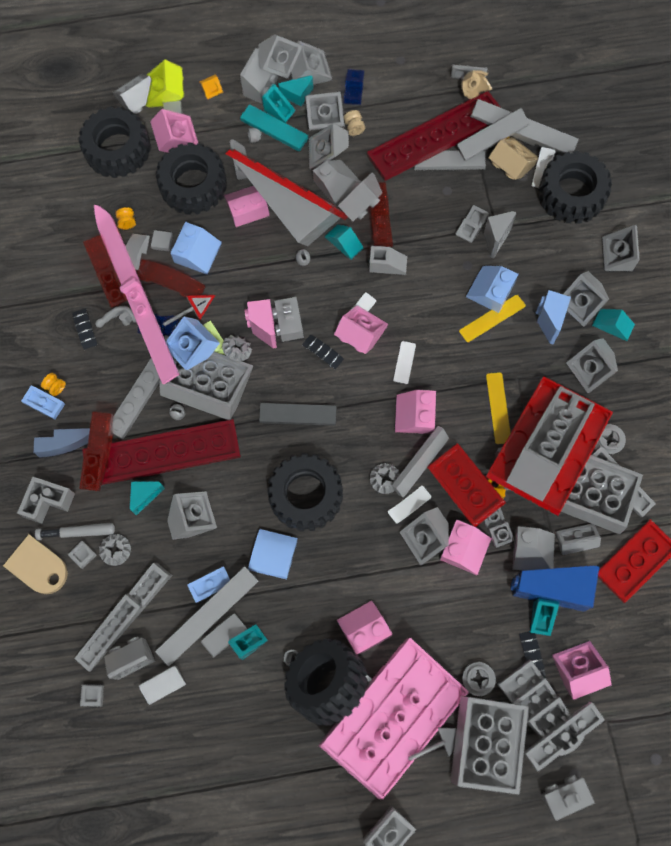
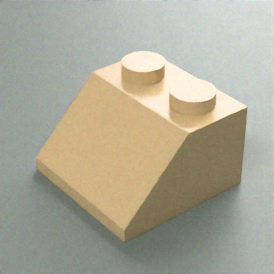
M515 138L500 140L489 156V159L493 161L492 164L499 169L502 168L506 172L505 174L513 180L522 178L538 162L539 158Z

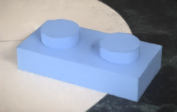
M32 385L21 400L25 405L54 420L65 405L63 401Z
M223 566L188 584V587L197 603L217 593L230 581V578Z

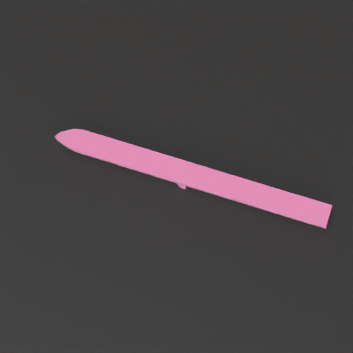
M94 205L97 227L120 280V290L127 297L162 384H166L180 374L113 217L102 207Z

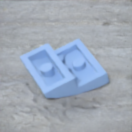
M259 529L248 570L287 580L297 538Z

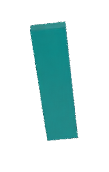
M250 104L240 117L242 122L259 129L261 132L299 152L309 139L307 134Z

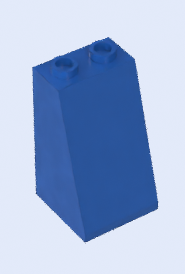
M599 566L521 571L515 578H512L510 590H513V596L533 601L538 598L557 601L561 607L584 612L593 608Z

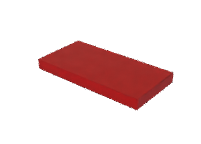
M458 443L427 467L474 527L478 526L506 503Z
M650 519L599 569L598 578L623 603H626L671 558V539Z

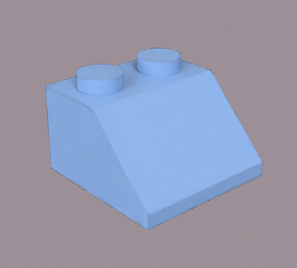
M185 222L171 251L174 263L208 274L222 243L203 228Z
M482 266L466 297L499 313L516 282L518 274L503 266Z
M549 290L546 297L542 296L536 314L539 315L537 322L550 344H554L561 330L571 297Z
M184 316L167 339L166 344L171 355L185 370H189L208 359L220 342L197 319Z

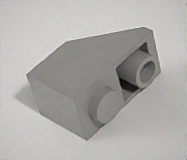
M371 246L369 272L406 275L407 256L390 247Z

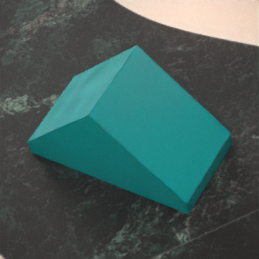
M310 75L278 83L279 90L287 100L302 107L306 96L313 90V77Z
M272 84L262 96L264 111L284 123L296 111L275 84Z
M337 224L325 236L328 241L350 260L364 248L351 227Z
M600 309L592 326L627 341L635 324L622 309Z
M131 482L130 510L135 515H138L165 489L160 482Z
M540 598L534 601L530 633L551 636L559 602Z
M254 625L230 639L228 643L238 657L244 660L268 640L259 627Z

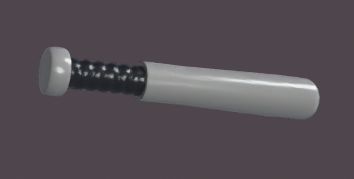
M113 523L61 527L60 529L52 530L38 528L35 530L36 540H42L46 537L64 538L112 535L115 532V526Z

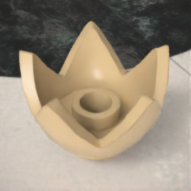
M480 70L468 72L463 77L461 83L464 96L471 100L479 96L480 92L492 90L490 83L485 78L488 73Z

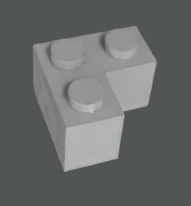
M32 477L17 514L42 524L50 506L68 512L75 493L69 488Z

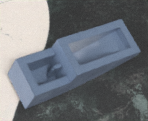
M93 428L54 430V437L34 438V453L38 457L64 454L97 438V433Z

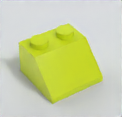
M164 60L147 74L151 78L146 103L147 107L164 106L163 102L179 101L183 98L182 67Z

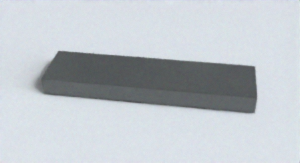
M261 403L259 422L336 426V406Z

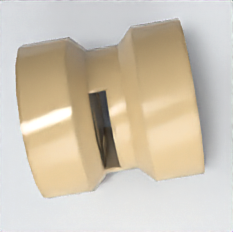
M353 110L344 115V122L348 125L347 130L350 135L356 136L365 130V125L361 121L359 111Z

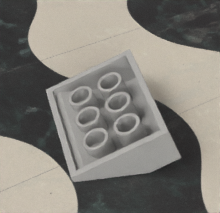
M213 352L208 359L189 370H185L173 358L180 375L166 384H162L160 380V396L231 420L238 407L253 365L242 361H235L225 355Z
M590 455L561 512L621 534L627 528L643 475Z
M461 696L450 782L460 787L519 794L528 706Z

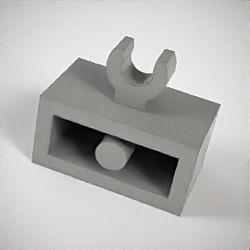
M297 297L276 300L275 308H272L274 319L278 318L279 324L275 325L277 336L281 335L282 342L304 338Z
M572 775L564 779V784L557 786L555 783L544 788L546 792L541 793L553 820H559L595 803L584 778Z

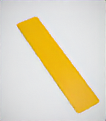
M515 295L505 301L499 313L491 310L460 329L459 332L466 342H470L523 309L526 305L518 295Z
M489 373L486 377L495 443L504 444L510 435L503 376L502 373Z

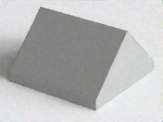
M276 34L258 44L260 67L268 72L288 78L302 45Z
M514 211L491 216L487 219L484 238L492 258L496 256L512 229L516 216Z
M636 225L603 236L604 266L606 271L634 270L640 260Z
M391 805L363 838V842L367 846H403L416 829Z

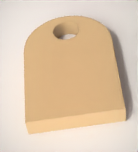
M31 535L25 538L3 565L26 585L41 594H51L58 591L65 584L68 574L64 561ZM57 574L59 576L58 583L51 585L50 577Z

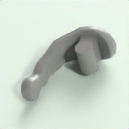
M119 306L107 312L95 324L100 328L109 322L110 319L119 316L121 322L127 326L131 321L136 322V319L129 307Z

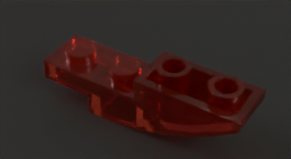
M386 182L378 183L382 194L378 197L380 201L373 208L370 206L374 246L392 248L393 240Z
M99 235L84 241V246L110 307L112 308L128 301L126 295L120 290V280L101 236Z
M92 411L87 450L84 451L79 489L100 491L112 443L113 434H111L113 414Z

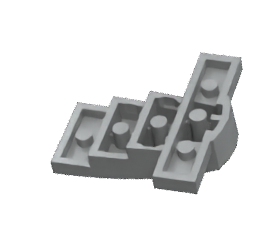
M532 660L524 663L497 684L511 704L528 706L527 723L541 739L524 751V754L536 771H540L558 756L574 751L581 744L584 736L604 721V718L592 702H588L573 715H570L561 698L556 695L547 679L543 678Z

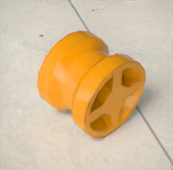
M121 208L116 211L117 224L120 229H131L136 225V221L133 218V209Z
M54 373L48 374L41 383V387L44 390H49L52 396L59 395L66 385V382L58 379Z

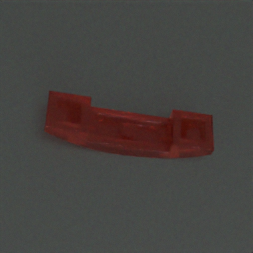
M140 260L139 270H136L139 279L148 283L152 281L179 292L185 298H187L186 296H200L205 289V285L197 280L156 262Z

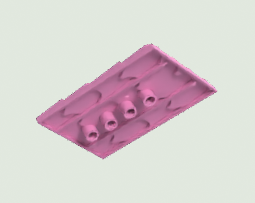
M408 638L399 646L388 662L383 665L365 688V695L363 698L361 697L358 708L355 707L349 717L345 716L342 721L336 723L318 746L342 765L344 769L378 799H384L414 760L409 761L408 757L425 748L437 733L438 728H441L460 704L461 696H466L469 691L411 638Z

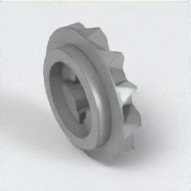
M230 335L228 338H225L222 344L224 354L232 360L244 361L250 357L252 351L250 343L246 342L245 338H239V335L236 337Z
M607 424L596 445L602 447L608 454L613 455L624 448L626 443L625 434L618 426ZM612 433L611 436L614 442L607 446V440L604 437L607 438Z
M383 463L377 465L370 474L371 486L382 494L394 492L392 484L400 475L399 470L393 464ZM389 472V479H391V481L386 480L385 483L381 485L382 478L380 477V475H385Z
M120 534L109 535L103 539L99 546L100 557L106 564L112 566L124 563L131 553L129 541ZM117 544V547L122 551L115 552L112 555V551L108 548L114 547Z
M476 662L470 664L465 669L462 682L465 689L472 695L484 696L493 690L496 678L490 666L485 663ZM477 670L481 677H487V679L481 682V689H479L477 682L470 681V679L476 677Z

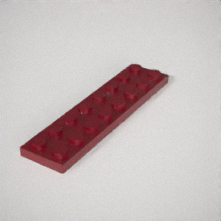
M486 91L368 151L367 157L383 180L386 181L490 126L471 117L478 99L500 107V105Z
M234 419L82 449L88 487L241 458Z

